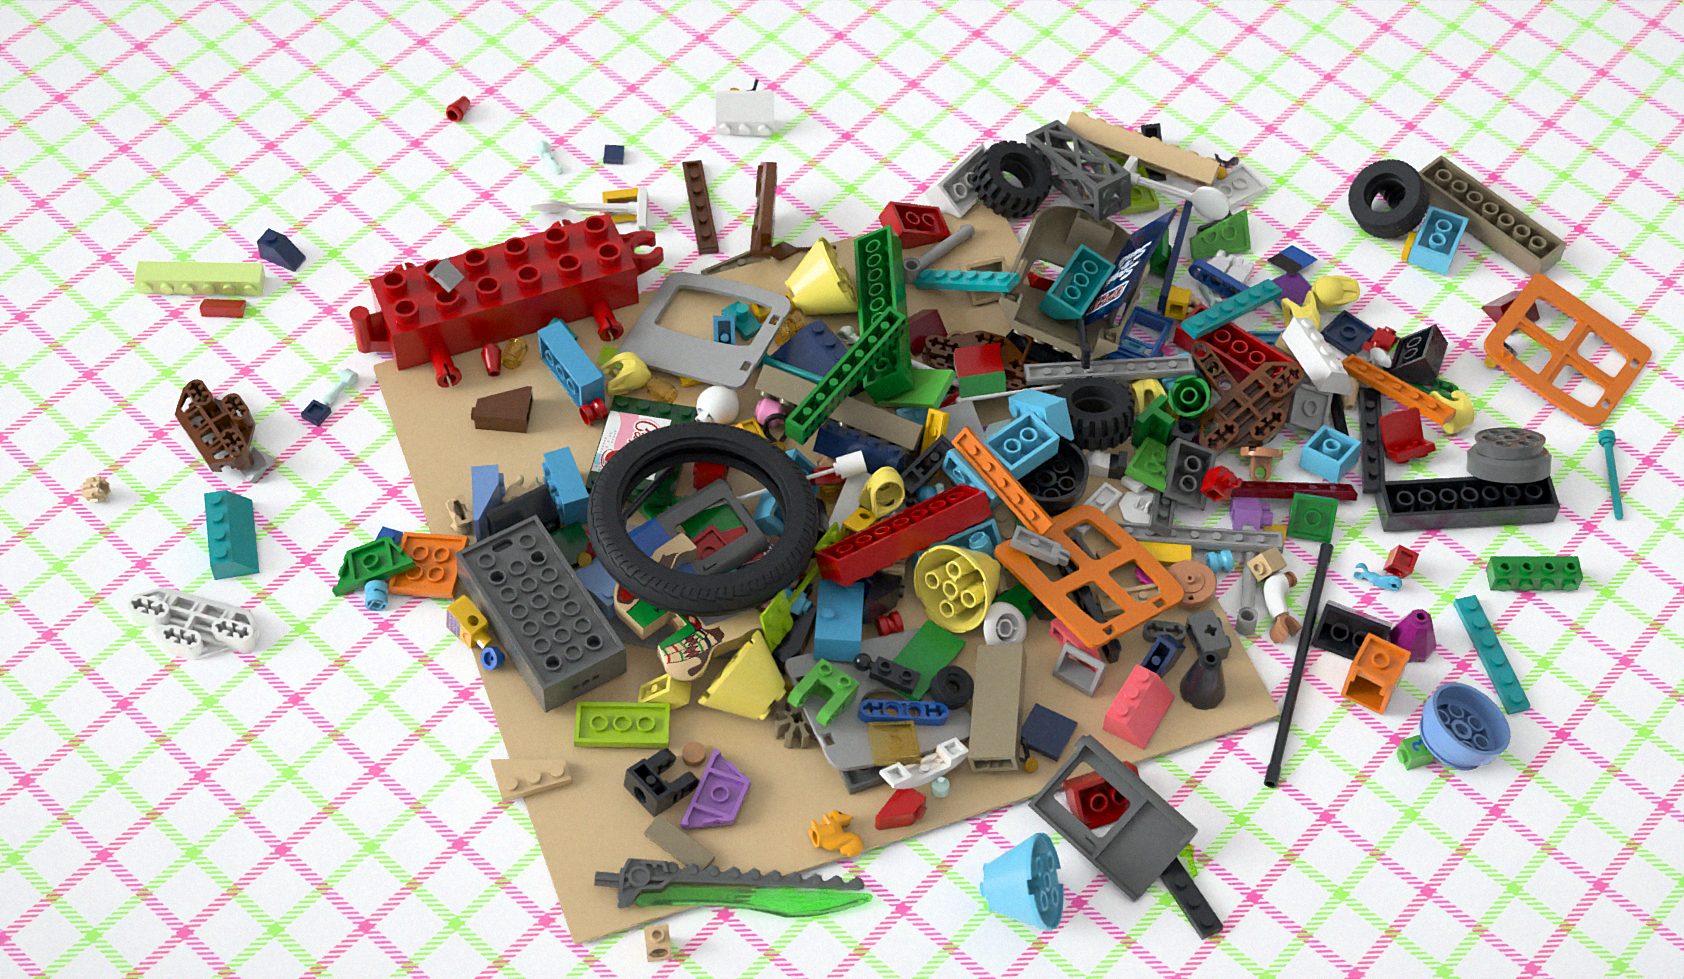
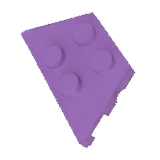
M714 748L682 819V829L734 825L751 786V780L743 773H740L732 762L728 763L721 756V752L718 749Z

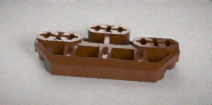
M761 161L757 167L755 192L757 204L750 244V258L771 259L778 179L777 162Z
M979 330L949 338L930 335L925 340L922 359L926 364L934 369L953 370L955 373V349L1001 342L1000 356L1006 375V392L1043 386L1026 385L1024 365L1020 366L1023 354L1007 337ZM1026 358L1024 364H1040V363L1034 362V361H1030V360H1028V359Z
M1264 362L1200 417L1199 445L1209 448L1210 443L1212 445L1217 443L1216 449L1214 447L1209 448L1218 451L1217 458L1227 449L1263 446L1285 427L1291 396L1303 383L1304 371L1295 362ZM1273 368H1286L1285 370L1280 372L1276 377H1274L1273 379L1271 378V376L1274 374V370H1272ZM1290 375H1292L1293 377L1297 375L1298 379L1296 380L1295 378H1292L1290 380ZM1257 382H1259L1264 387V389H1260L1256 394L1249 398L1248 395L1259 387V385L1257 384ZM1282 388L1281 394L1279 392L1274 393V389L1280 390ZM1237 401L1241 408H1238L1229 417H1226L1225 415L1236 406L1234 402ZM1272 418H1280V423H1278L1277 421L1272 423ZM1214 420L1218 427L1214 428L1204 437V427L1205 429L1211 428L1214 425L1211 421ZM1225 430H1233V435H1231L1230 433L1225 435ZM1264 431L1263 437L1261 435L1256 436V432L1261 433Z
M194 379L183 387L174 415L212 472H223L221 468L224 466H230L231 469L236 468L237 470L250 468L254 463V458L249 449L256 423L245 402L236 393H230L222 400H218L213 397L202 380ZM200 396L204 398V403L201 401ZM189 398L191 401L188 404L189 408L183 412L182 407L186 399ZM236 410L240 412L242 417L238 416ZM200 415L203 419L200 421L201 425L199 427L196 424L192 425L190 420ZM213 433L215 436L212 438L213 443L209 444L208 441L204 443L202 438ZM234 446L238 447L239 453L235 450ZM223 450L226 452L227 455L224 458L215 459L214 455Z

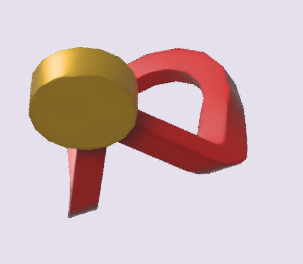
M589 540L586 552H581L577 556V562L582 567L590 565L592 558L597 557L595 552L591 553L593 547L591 540Z

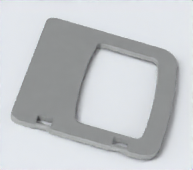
M676 272L669 275L663 281L619 348L617 355L624 352H633L638 355L649 369L716 386H724L732 390H741L750 380L751 374L758 367L780 331L783 322L788 318L792 309L790 300L784 295L736 281L695 273ZM682 288L725 295L772 310L749 346L710 341L656 325L676 292ZM774 318L779 319L776 325L771 324ZM746 364L751 365L748 371H743Z

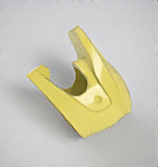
M1342 275L1322 276L1313 283L1310 290L1313 291L1317 309L1320 311L1334 310L1338 306L1358 300L1360 296L1358 281L1355 278Z
M1308 291L1302 307L1288 298L1281 300L1285 328L1292 321L1290 316L1291 309L1293 318H1308L1314 322L1318 332L1320 331L1321 316L1316 306L1313 291Z
M633 352L618 354L600 367L604 374L615 377L607 383L606 391L610 398L614 397V395L620 396L642 388L651 379V373L647 365ZM617 363L624 365L621 371L613 370V367Z
M1156 378L1140 379L1132 383L1129 388L1135 400V415L1137 416L1161 393L1168 397L1163 386ZM1168 402L1165 413L1171 415L1172 408Z
M1455 390L1451 393L1454 401L1442 397L1436 391L1429 394L1433 398L1456 409L1455 417L1441 426L1446 433L1451 435L1461 432L1473 424L1475 417L1474 408L1469 397L1462 391Z
M882 467L872 474L863 486L859 496V503L866 509H872L875 517H882L902 504L905 490L904 482L899 473L892 467ZM895 500L892 505H890V506H885V505L888 504L889 502Z

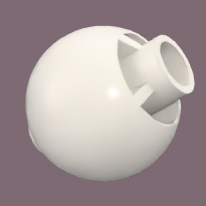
M712 386L704 390L697 400L696 409L698 416L695 418L696 422L732 424L739 413L737 393L724 386Z

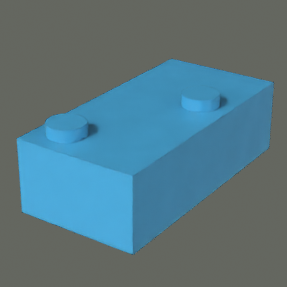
M561 321L538 330L540 358L579 408L584 404L589 405L597 398H600L605 403L604 373L600 368L597 369Z
M819 580L814 641L815 660L823 658L831 661L854 662L856 655L860 654L864 582H855L851 586L844 587L830 580Z

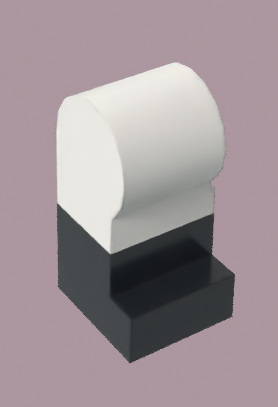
M1101 451L1089 452L1087 454L1089 474L1121 480L1125 476L1128 452L1119 451V455L1105 454Z

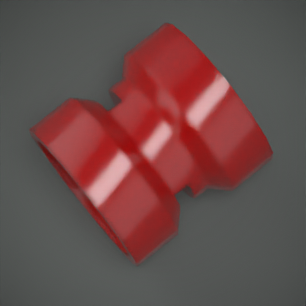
M600 398L594 399L589 405L584 404L579 407L581 418L587 426L594 424L598 419L603 420L608 416L607 408Z
M898 611L890 612L888 616L882 615L875 620L876 630L880 637L891 633L904 632L903 621Z

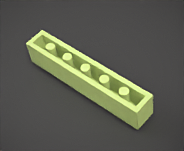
M138 261L134 282L137 292L144 294L263 296L266 275L263 263Z

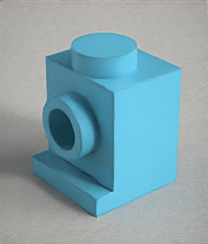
M791 586L785 590L787 600L794 593V588ZM802 592L792 604L790 612L801 617L813 607V602L806 599L807 594Z

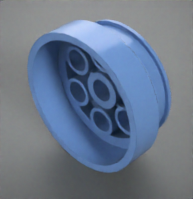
M1457 682L1443 684L1436 689L1424 704L1423 716L1419 722L1421 738L1429 751L1437 759L1454 769L1470 771L1479 766L1491 764L1506 750L1510 743V727L1505 715L1494 701L1472 686Z

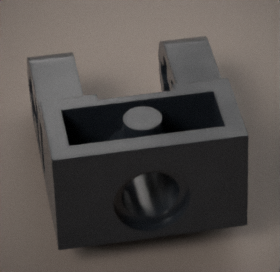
M664 748L647 760L644 758L626 769L624 787L654 818L693 792L700 782L691 771L686 772L671 783L667 780L664 781L659 776L676 761V756L668 748Z

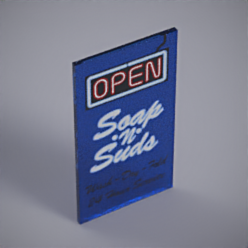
M1172 209L1130 235L1114 262L1116 267L1084 312L1086 326L1122 307L1176 215L1177 209Z

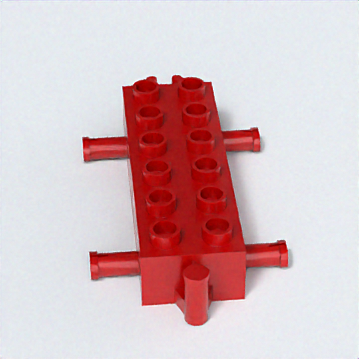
M610 214L590 216L584 221L576 223L563 219V226H561L560 221H556L544 232L522 238L513 237L500 244L482 249L472 248L463 254L449 257L450 263L464 276L449 293L434 278L428 275L443 259H432L419 266L406 262L404 263L405 270L401 263L383 276L369 279L376 313L370 314L368 308L361 305L350 310L349 317L352 321L357 350L364 354L391 352L398 371L432 362L437 374L435 379L438 386L448 388L450 386L446 376L449 377L452 386L457 385L462 380V374L455 367L451 356L482 348L487 344H496L538 332V330L547 327L554 318L562 319L567 324L593 316L599 328L598 334L600 339L611 341L609 330L615 340L622 336L624 328L616 320L612 310L639 303L637 277L659 266L664 261V251L662 247L658 246L648 254H637L634 250L639 246H656L655 232L641 230L619 234Z

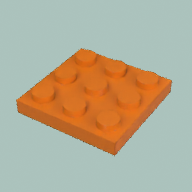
M404 532L400 548L414 561L416 567L391 576L388 586L389 593L454 599L459 582L455 553L468 547L470 542L468 536Z

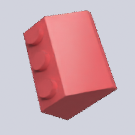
M1136 664L1105 714L1102 729L1144 750L1175 696L1158 674Z

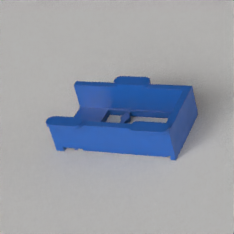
M1135 305L1120 335L1117 351L1109 353L1106 360L1164 357L1162 349L1171 334L1174 320ZM1135 323L1161 333L1154 346L1151 343H1145L1128 336ZM1127 339L1145 346L1147 349H1152L1150 355L1123 346Z

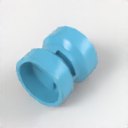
M1222 550L1220 553H1206V565L1212 569L1214 574L1221 570L1224 572L1233 570V558L1230 550Z
M372 580L366 583L365 594L367 596L365 598V607L368 610L382 611L387 608L388 599L385 595L388 593V586L385 582Z

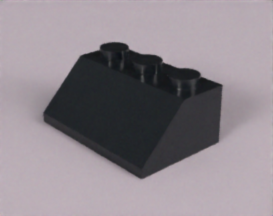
M1434 324L1400 338L1392 359V367L1389 368L1388 373L1417 384L1435 380L1438 377L1448 346V342L1438 326Z
M546 484L487 511L489 537L534 515L538 516L548 533L561 529L560 515Z
M1328 599L1311 645L1353 661L1368 633L1387 640L1393 623Z

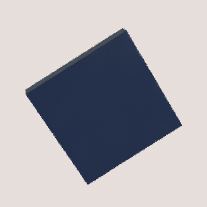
M1344 309L1320 334L1323 335L1327 343L1350 356L1351 354L1357 355L1362 350L1361 348L1365 341H1371L1376 330Z
M1036 703L1022 726L1021 737L1027 739L1029 749L1057 762L1077 728L1078 722Z

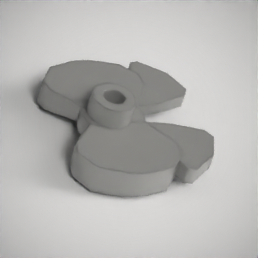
M1374 347L1370 350V358L1367 362L1378 368L1380 365L1387 368L1392 367V357L1384 349Z

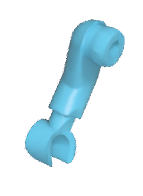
M1358 563L1355 567L1364 570V572H1354L1353 576L1355 578L1361 579L1364 577L1381 589L1398 591L1402 586V580L1398 576H1381L1373 571L1370 572L1365 563Z

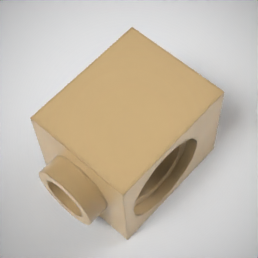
M1277 546L1262 552L1247 562L1258 582L1288 566Z
M669 925L644 927L647 963L671 960Z

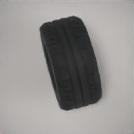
M1383 159L1366 166L1354 178L1348 194L1350 211L1359 226L1369 235L1382 239L1398 238L1413 231L1422 222L1429 207L1428 189L1418 171L1409 163L1395 159ZM1391 186H1399L1406 189L1403 201L1395 209L1387 212L1372 210V202L1381 190Z

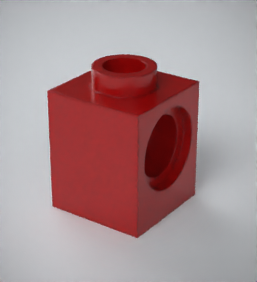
M1399 544L1390 550L1383 570L1403 579L1412 574L1419 553Z

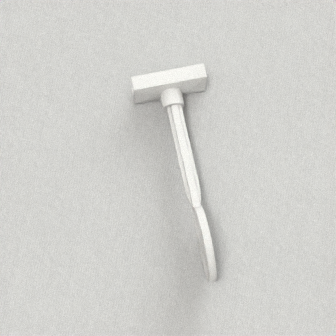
M1130 156L1123 166L1124 169L1131 173L1132 185H1141L1191 201L1196 211L1208 219L1220 220L1229 213V200L1221 191L1213 187H1199L1194 193L1141 177L1140 174H1137L1138 157Z
M639 186L637 202H629V204L581 202L569 204L558 200H536L530 202V208L535 211L549 213L566 212L569 210L629 212V214H637L639 230H647L648 190L647 186Z

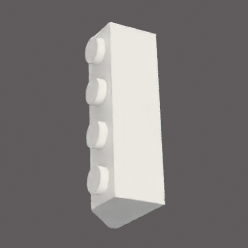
M983 143L964 154L924 192L933 206L939 207L941 211L960 218L979 201L977 197L978 192H975L973 187L972 175L974 167L987 150Z
M1294 317L1283 333L1282 338L1318 391L1352 395L1353 390L1348 373L1343 368V364L1334 355L1332 348L1325 342L1323 335L1318 332L1314 322L1308 318Z

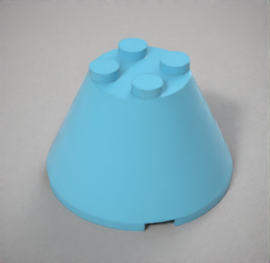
M1044 832L1035 833L991 862L983 864L984 882L980 883L979 888L981 896L986 897L990 912H997L1044 931H1052V929L1058 928L1063 914L1064 887L1063 883L1059 884L1057 869H1061V865L1051 838Z

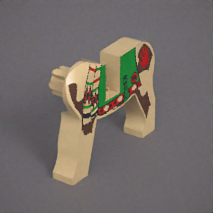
M682 532L655 550L651 558L666 567L676 570L681 564L691 563L696 559L697 547ZM618 583L615 586V613L642 640L671 621V636L658 644L657 657L659 662L662 661L667 674L676 680L695 681L706 672L711 659L713 660L721 654L738 649L744 643L752 641L751 636L757 630L761 632L765 639L760 620L761 614L757 609L705 626L700 617L681 615L659 609L636 598Z

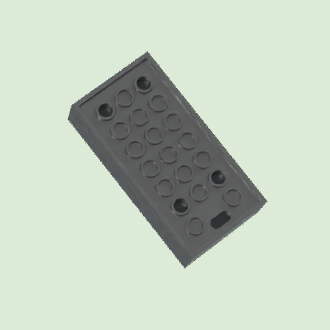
M537 515L455 553L460 581L482 615L487 619L489 626L545 713L627 672L625 646Z

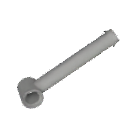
M970 224L961 226L957 232L919 258H905L903 260L905 283L914 284L913 282L918 278L920 271L969 237L972 238L975 233L973 226Z
M1242 551L1244 553L1242 597L1235 629L1239 634L1248 636L1255 632L1258 612L1254 608L1256 578L1247 562L1258 556L1260 552Z

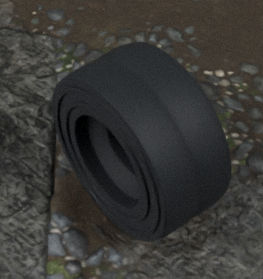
M949 665L941 668L932 678L930 693L935 702L943 703L949 710H956L963 707L972 697L974 682L966 670L959 666ZM947 683L954 684L957 692H951L947 687Z

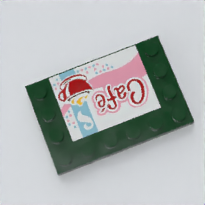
M614 395L585 485L588 494L591 493L594 482L604 465L623 446L657 428L678 423L696 422L695 418L698 416L696 407ZM680 464L645 502L672 506L683 464ZM662 470L642 481L627 500L634 501Z

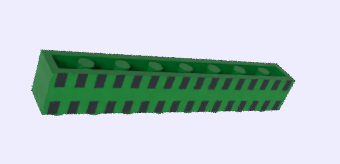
M888 306L785 420V435L803 446L904 334L907 316Z

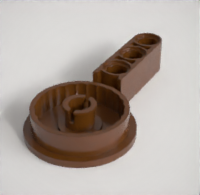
M1198 341L1192 345L1191 355L1193 363L1220 399H1222L1238 383L1206 342ZM1198 350H1203L1206 352V355L1198 357L1195 353ZM1215 366L1219 370L1216 373H1210L1207 369ZM1222 383H1229L1231 388L1223 390L1220 388V385ZM1262 387L1256 388L1252 393H1250V394L1248 395V397L1251 398V397H1252L1254 394H1256L1260 389H1264V388H1262ZM1237 401L1234 402L1236 406L1225 415L1226 417H1229L1234 411L1241 408ZM1272 418V423L1275 422V421H1277L1278 423H1280V418H1278V419ZM1225 430V435H1227L1228 433L1233 435V430ZM1264 431L1261 433L1256 432V436L1261 435L1263 437Z

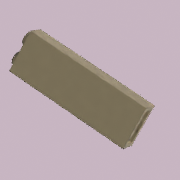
M1023 644L978 646L968 751V760L972 772L1019 770L1027 661Z

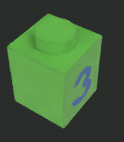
M1420 734L1401 740L1397 749V758L1400 763L1404 764L1407 771L1430 764L1435 757L1424 744Z

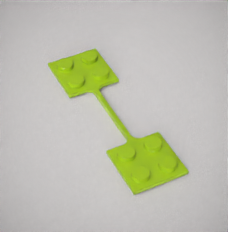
M837 522L832 524L814 548L815 552L841 540V533L839 532ZM818 563L788 600L785 590H781L760 615L766 644L771 653L780 644L787 632L791 630L793 619L790 615V608L816 573L820 572Z

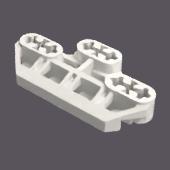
M168 587L134 594L127 603L132 621L138 625L148 627L168 654L189 660H198L231 650L247 654L254 651L257 647L256 639L259 632L248 609Z

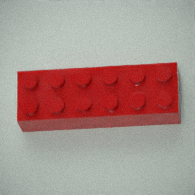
M1200 303L1184 320L1208 309V307ZM1182 322L1175 330L1174 344L1191 354V348L1194 343L1198 341L1206 342L1238 384L1264 362H1295L1303 370L1301 364L1232 322L1197 339H1193L1181 328ZM1198 350L1195 355L1203 357L1206 355V352ZM1273 368L1272 370H1274V374L1271 376V378L1273 379L1286 368ZM1290 375V380L1292 378H1295L1297 380L1298 376L1296 375L1293 377L1292 375ZM1257 382L1259 387L1264 388L1259 382ZM1282 388L1280 390L1274 389V393L1279 392L1281 394Z

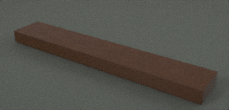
M702 160L682 162V169L699 255L719 253Z

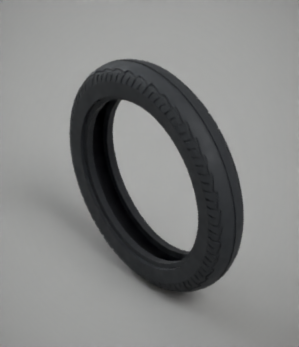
M686 422L664 426L647 432L627 443L608 460L598 474L590 493L587 508V526L594 552L607 573L630 594L649 605L668 612L697 617H716L753 609L775 598L781 590H786L800 576L812 556L818 537L819 514L816 498L807 477L796 462L777 445L743 428L713 422ZM684 463H715L740 470L759 481L777 501L785 527L774 547L761 559L747 567L715 575L690 574L666 567L647 556L638 548L629 536L623 523L622 510L630 494L642 481L662 469Z

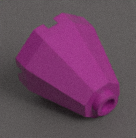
M1413 609L1394 625L1388 635V642L1390 641V643L1411 652L1408 663H1412L1413 660L1425 662L1437 646L1431 614L1423 609Z

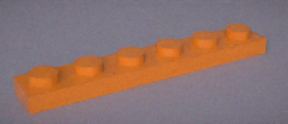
M1354 354L1341 361L1343 368L1349 376L1354 377L1408 408H1418L1421 415L1441 426L1445 425L1456 415V409Z
M965 427L951 443L1030 531L1044 536L1056 524L970 427Z

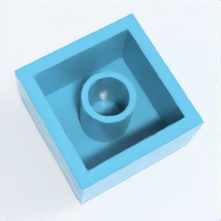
M1323 425L1302 447L1299 467L1337 484L1358 462L1362 442Z

